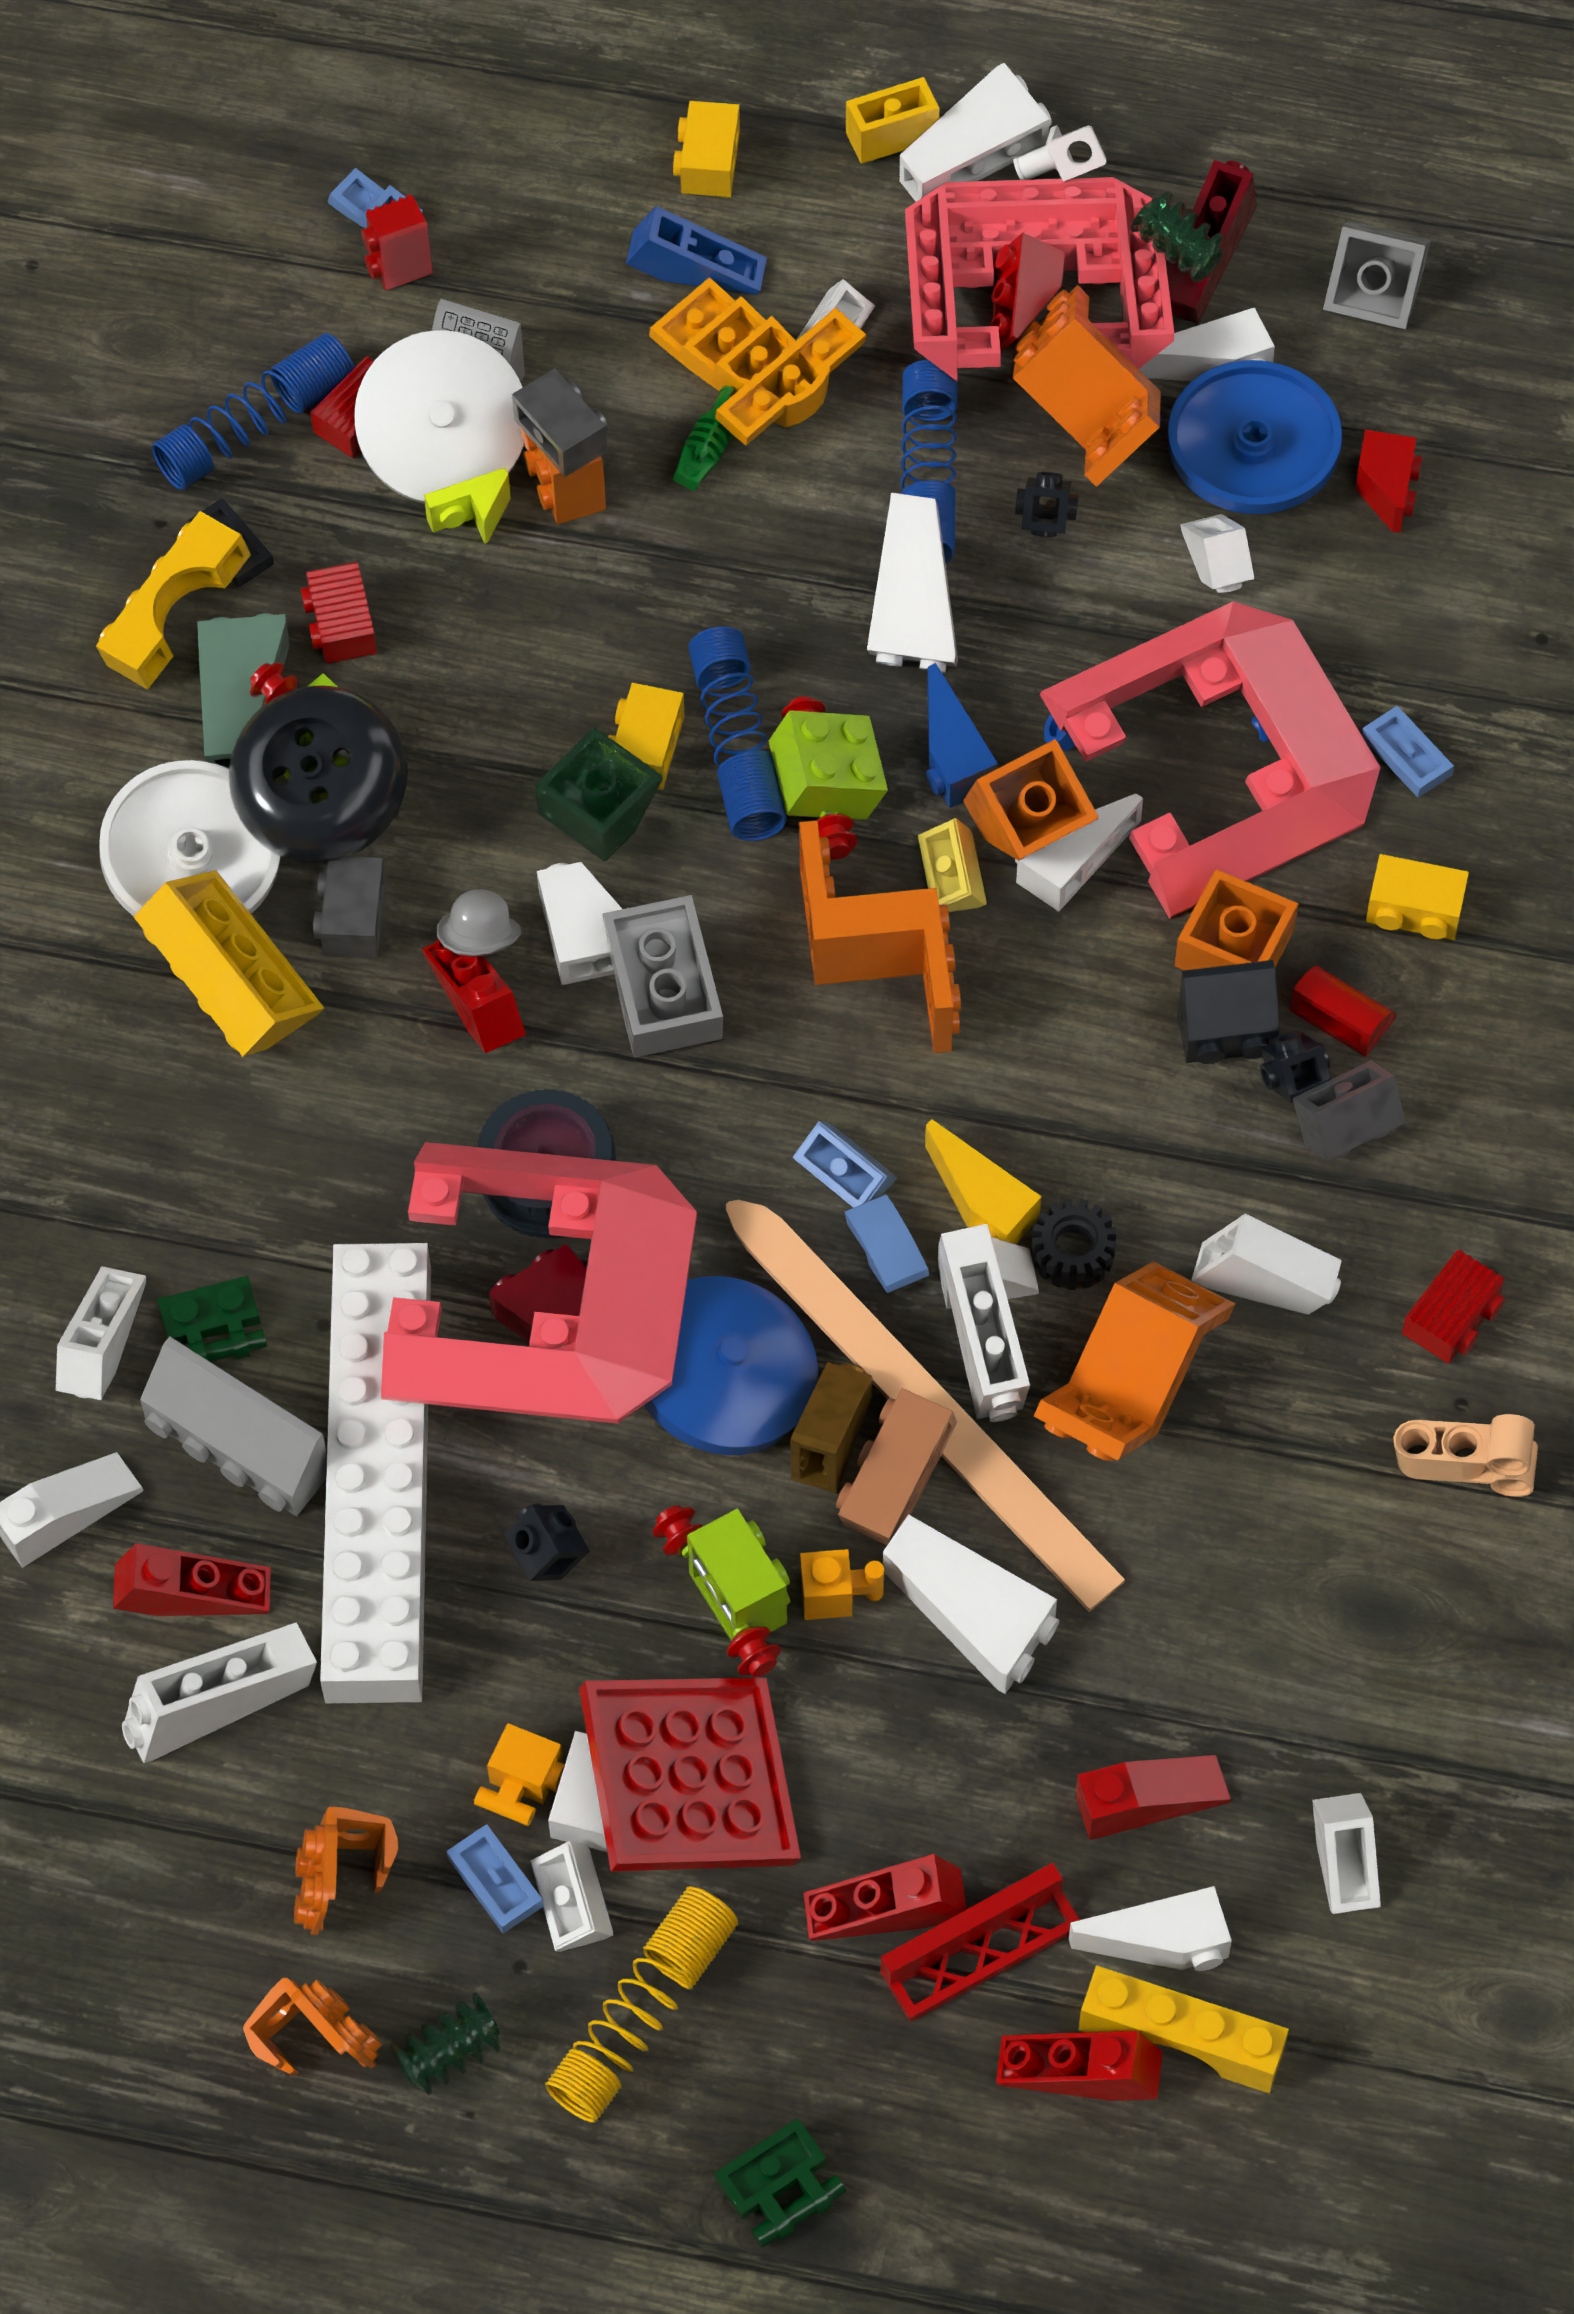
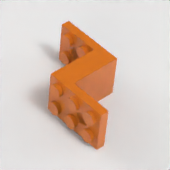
M1077 285L1070 293L1062 290L1047 306L1050 312L1039 323L1034 319L1017 338L1019 342L1015 347L1013 379L1086 450L1084 475L1097 487L1160 427L1161 391L1088 320L1090 297Z
M817 821L799 822L800 875L814 984L821 985L923 974L933 1052H952V1034L960 1033L958 1011H961L959 985L954 984L953 971H955L953 944L948 943L947 932H950L947 904L939 905L937 888L835 898L834 880L829 872L830 850L828 837L819 838Z
M1154 1261L1120 1279L1113 1285L1069 1383L1041 1399L1034 1417L1045 1422L1044 1427L1052 1434L1066 1439L1072 1436L1087 1444L1086 1449L1092 1455L1106 1461H1112L1113 1459L1119 1461L1158 1434L1203 1336L1228 1321L1236 1303Z

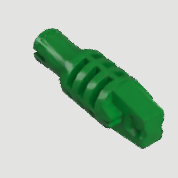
M723 386L720 389L719 395L710 411L700 415L681 448V455L672 480L685 486L687 489L696 491L709 473L716 467L733 436L730 431L715 419L716 410L729 399L734 389L733 387Z

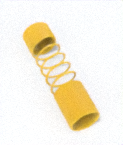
M695 1886L686 1887V1891H683V1895H680V1899H677L678 1902L675 1903V1906L672 1907V1910L669 1911V1914L660 1923L661 1926L658 1927V1930L655 1931V1934L652 1935V1938L643 1947L647 1958H637L633 1961V1970L638 1980L625 1978L618 1981V1991L624 2001L608 1999L603 2002V2011L609 2022L592 2020L588 2023V2032L594 2043L589 2041L573 2043V2049L568 2050L569 2053L566 2054V2057L563 2058V2061L554 2070V2074H551V2078H548V2082H545L546 2090L550 2096L575 2116L591 2123L597 2122L601 2114L604 2113V2110L607 2109V2106L610 2105V2102L613 2101V2098L616 2097L615 2094L619 2093L618 2090L621 2089L620 2080L607 2066L590 2054L578 2050L577 2046L586 2045L603 2052L623 2070L634 2072L633 2067L626 2060L605 2048L599 2042L592 2030L594 2024L610 2027L618 2031L621 2036L642 2051H649L648 2046L641 2039L624 2028L619 2027L607 2010L608 2004L615 2003L625 2006L652 2028L659 2031L663 2030L662 2024L657 2019L634 2006L623 1992L622 1984L633 1983L642 1986L662 2004L672 2010H678V2005L674 2000L646 1983L637 1969V1963L647 1962L653 1964L664 1975L682 1987L693 1989V1986L702 1977L701 1974L704 1973V1970L707 1969V1966L710 1965V1962L719 1953L718 1950H721V1946H724V1942H727V1938H730V1934H733V1930L738 1926V1918L734 1912L708 1891Z

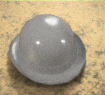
M484 889L471 890L461 894L453 903L451 912L443 916L437 925V937L442 945L457 955L469 957L487 956L502 951L512 945L521 935L520 925L509 918V908L505 900L499 894Z

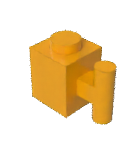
M848 1549L800 1553L804 1620L852 1617L853 1595H865L870 1601H878L883 1597L884 1566L879 1561L869 1562L865 1569L850 1570Z
M507 1723L487 1764L490 1783L501 1788L497 1793L481 1786L475 1796L474 1805L529 1826L535 1815L536 1808L524 1804L520 1800L523 1796L543 1805L550 1790L557 1792L565 1767L561 1744Z

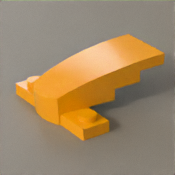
M709 277L651 326L649 337L686 368L718 391L723 386L734 388L729 399L716 410L715 419L747 446L772 423L787 428L799 424L815 414L824 403L828 389L829 374L865 343L866 334L835 307L796 341L773 316L765 320L742 296L734 300Z

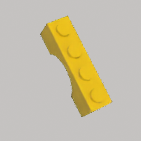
M201 511L198 512L191 522L186 523L180 530L177 541L165 556H161L155 562L151 575L141 588L135 590L129 596L121 614L114 623L107 625L102 631L96 647L106 665L148 690L173 658V654L164 638V623L169 610L181 597L191 591L205 587L226 588L251 556L241 534Z
M1097 1965L1081 2008L1079 2030L1083 2032L1139 2031L1153 2044L1171 2047L1204 2061L1214 2068L1221 2078L1269 2094L1283 2055L1289 2031L1288 2028Z

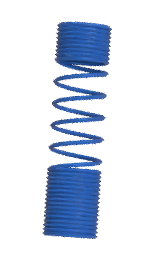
M323 333V335H320L312 342H309V344H306V346H303L298 351H295V353H292V355L275 364V366H272L271 371H264L261 377V386L252 382L245 383L243 388L244 399L232 393L228 394L225 400L226 410L215 405L209 406L207 421L193 417L190 420L189 426L182 424L177 429H174V431H170L166 436L160 438V440H156L152 444V452L157 465L174 487L179 490H185L192 483L199 481L203 476L214 471L213 459L200 436L193 430L192 424L194 421H200L206 425L222 453L228 459H232L233 455L230 447L213 427L211 421V411L213 409L221 411L228 417L241 443L245 447H250L251 443L248 435L231 415L229 409L230 398H237L244 403L258 430L263 435L268 436L269 431L264 420L248 401L247 388L249 386H254L264 393L265 399L275 417L282 424H286L287 419L283 410L267 392L265 376L271 375L275 389L286 405L294 412L301 414L323 400L355 368L351 357L336 337L329 333Z
M925 359L914 362L903 372L902 412L905 418L902 422V432L905 436L901 441V449L904 453L901 459V468L904 474L900 480V486L903 489L900 494L936 500L946 564L955 555L956 490L949 482L956 477V471L948 464L956 459V452L949 445L953 444L957 439V434L950 427L957 421V415L954 412L957 409L958 373L956 381L931 361ZM950 415L953 416V420L947 425H922L910 418L912 416L923 421H937L945 419ZM907 421L918 426L908 433L906 431ZM921 429H946L952 433V439L945 444L935 442L920 443L911 438L910 435ZM909 439L918 446L907 451L906 440ZM922 447L933 449L946 448L952 452V458L946 462H921L909 454ZM907 457L917 463L908 470L905 468ZM921 466H944L952 471V476L945 481H922L914 478L909 472ZM906 476L915 481V483L905 487Z
M728 626L708 628L699 632L691 639L688 649L696 684L702 691L700 696L701 705L707 711L705 714V724L711 729L709 734L710 744L716 749L713 755L714 763L719 767L717 775L730 831L733 836L745 841L766 839L778 833L784 827L787 820L772 755L765 750H758L766 743L767 735L761 731L754 730L762 723L763 717L757 712L750 711L758 703V697L753 693L745 692L754 683L753 677L749 675L751 668L743 634L738 629ZM746 677L749 679L748 686L739 691L722 694L708 691L709 688L722 689L740 683ZM706 693L711 696L721 697L710 707L705 704L704 697ZM746 695L754 698V703L751 706L737 712L725 713L712 710L718 703L734 696ZM710 712L726 716L714 727L709 721ZM750 714L758 717V723L745 730L729 732L716 729L723 722L739 715ZM714 732L731 735L719 746L714 742L713 738ZM759 734L763 737V741L759 745L750 749L732 751L721 748L728 741L742 735ZM719 751L735 754L722 764L718 760Z

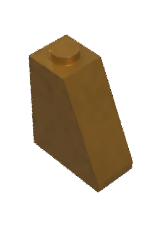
M827 1362L790 1440L791 1480L835 1494L837 1493L872 1398V1375L866 1374L863 1369L853 1364L843 1363L839 1366Z

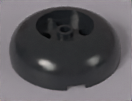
M308 686L294 689L273 698L263 705L248 720L240 732L232 751L229 766L231 798L234 808L245 828L261 845L283 858L303 863H326L328 859L337 858L350 852L355 854L373 843L395 818L405 795L408 777V765L405 761L401 737L391 720L380 708L365 697L350 690L333 686ZM307 732H313L314 738L311 744L304 747L299 746V738ZM341 750L351 754L350 762L343 767L334 764V757ZM317 765L313 772H308L312 766ZM286 769H288L291 773L290 780L284 785L275 784L276 778L285 774ZM328 792L327 799L312 804V793L322 794Z

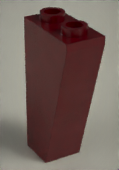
M1213 160L1167 269L1172 315L1199 324L1257 207L1254 173L1250 172L1245 165L1239 162L1227 161L1223 163Z
M567 1243L556 1250H546L533 1260L531 1266L517 1275L509 1274L503 1277L494 1285L493 1290L489 1292L491 1313L496 1320L530 1343L534 1312L580 1315L587 1269Z

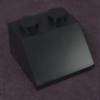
M1273 960L1182 971L1177 1018L1186 1063L1214 1064L1226 1058L1244 1056L1248 1059H1258L1263 1057L1260 1048L1274 1043V1038L1279 1035L1276 976Z

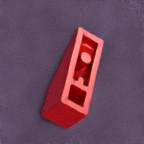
M1216 1755L1123 1762L1077 1775L1075 1793L1089 1840L1224 1805L1231 1801Z

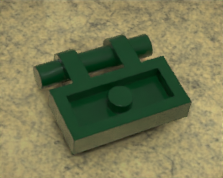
M248 1275L157 1299L167 1339L170 1336L181 1344L188 1343L190 1350L209 1362L231 1356H236L237 1360L250 1357V1351L268 1347L263 1329L244 1333L243 1328L261 1324ZM228 1332L230 1334V1338L203 1344L202 1339Z
M799 2118L793 2120L714 2172L715 2181L742 2220L758 2209L765 2216L766 2221L751 2230L754 2239L761 2248L777 2237L781 2241L795 2232L793 2228L795 2225L815 2212L820 2216L833 2207L831 2203L833 2200L846 2192L844 2184L836 2174L822 2184L813 2175L814 2172L827 2164L826 2157ZM798 2184L804 2196L782 2210L775 2198Z

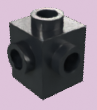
M1037 472L1036 478L1028 477L1026 488H1018L1015 514L1023 515L1022 529L1031 530L1032 535L1040 537H1056L1057 533L1065 534L1068 520H1076L1079 494H1070L1072 481L1062 480V474L1054 472ZM1040 497L1055 498L1056 504L1053 507H1044L1040 502Z
M1292 1031L1280 1034L1274 1038V1043L1260 1048L1264 1063L1260 1065V1073L1266 1087L1290 1103L1293 1102L1294 1097L1331 1080L1328 1070L1330 1068V1060L1322 1043L1316 1042L1302 1032Z
M532 1504L519 1512L516 1517L517 1521L503 1534L513 1551L516 1562L522 1567L529 1581L562 1580L590 1552L576 1527L575 1519L566 1510L564 1505Z

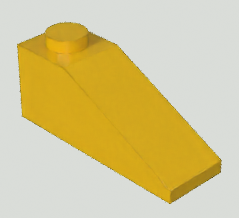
M933 1119L926 1124L925 1147L967 1227L988 1224L991 1237L1017 1244L1038 1220L1041 1210V1196Z

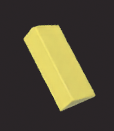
M954 818L919 834L918 840L928 889L937 888L939 905L947 904L948 912L974 909L987 905L975 843L970 828L957 818Z

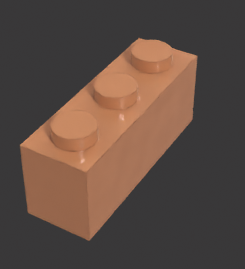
M901 1388L896 1400L889 1398L885 1403L878 1421L882 1427L875 1441L869 1439L865 1443L857 1462L861 1469L853 1484L847 1482L844 1485L836 1503V1508L840 1509L838 1516L844 1526L886 1546L908 1514L911 1516L957 1424L952 1410L904 1388Z

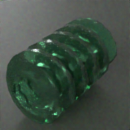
M1166 191L1159 198L1155 197L1138 212L1130 229L1132 232L1140 231V237L1144 242H1153L1152 246L1156 252H1165L1168 262L1174 264L1178 262L1179 271L1185 274L1191 273L1192 281L1199 283L1206 279L1220 262L1223 253L1219 247L1224 239V235L1217 233L1208 239L1207 235L1211 229V224L1205 222L1196 229L1194 226L1198 219V214L1192 212L1183 219L1181 216L1186 207L1185 203L1178 202L1170 208L1169 204L1173 194L1170 191Z
M476 1992L472 1994L474 2009L463 2001L455 2004L457 2020L447 2012L438 2014L440 2031L429 2022L421 2025L423 2041L412 2033L404 2035L406 2052L394 2043L389 2045L393 2058L408 2082L413 2087L417 2086L428 2096L433 2093L430 2081L432 2076L438 2078L445 2085L450 2083L448 2066L452 2065L462 2074L467 2072L464 2058L466 2055L469 2054L480 2064L484 2062L482 2045L487 2044L496 2053L502 2051L499 2041L500 2031L497 2023L482 1998Z

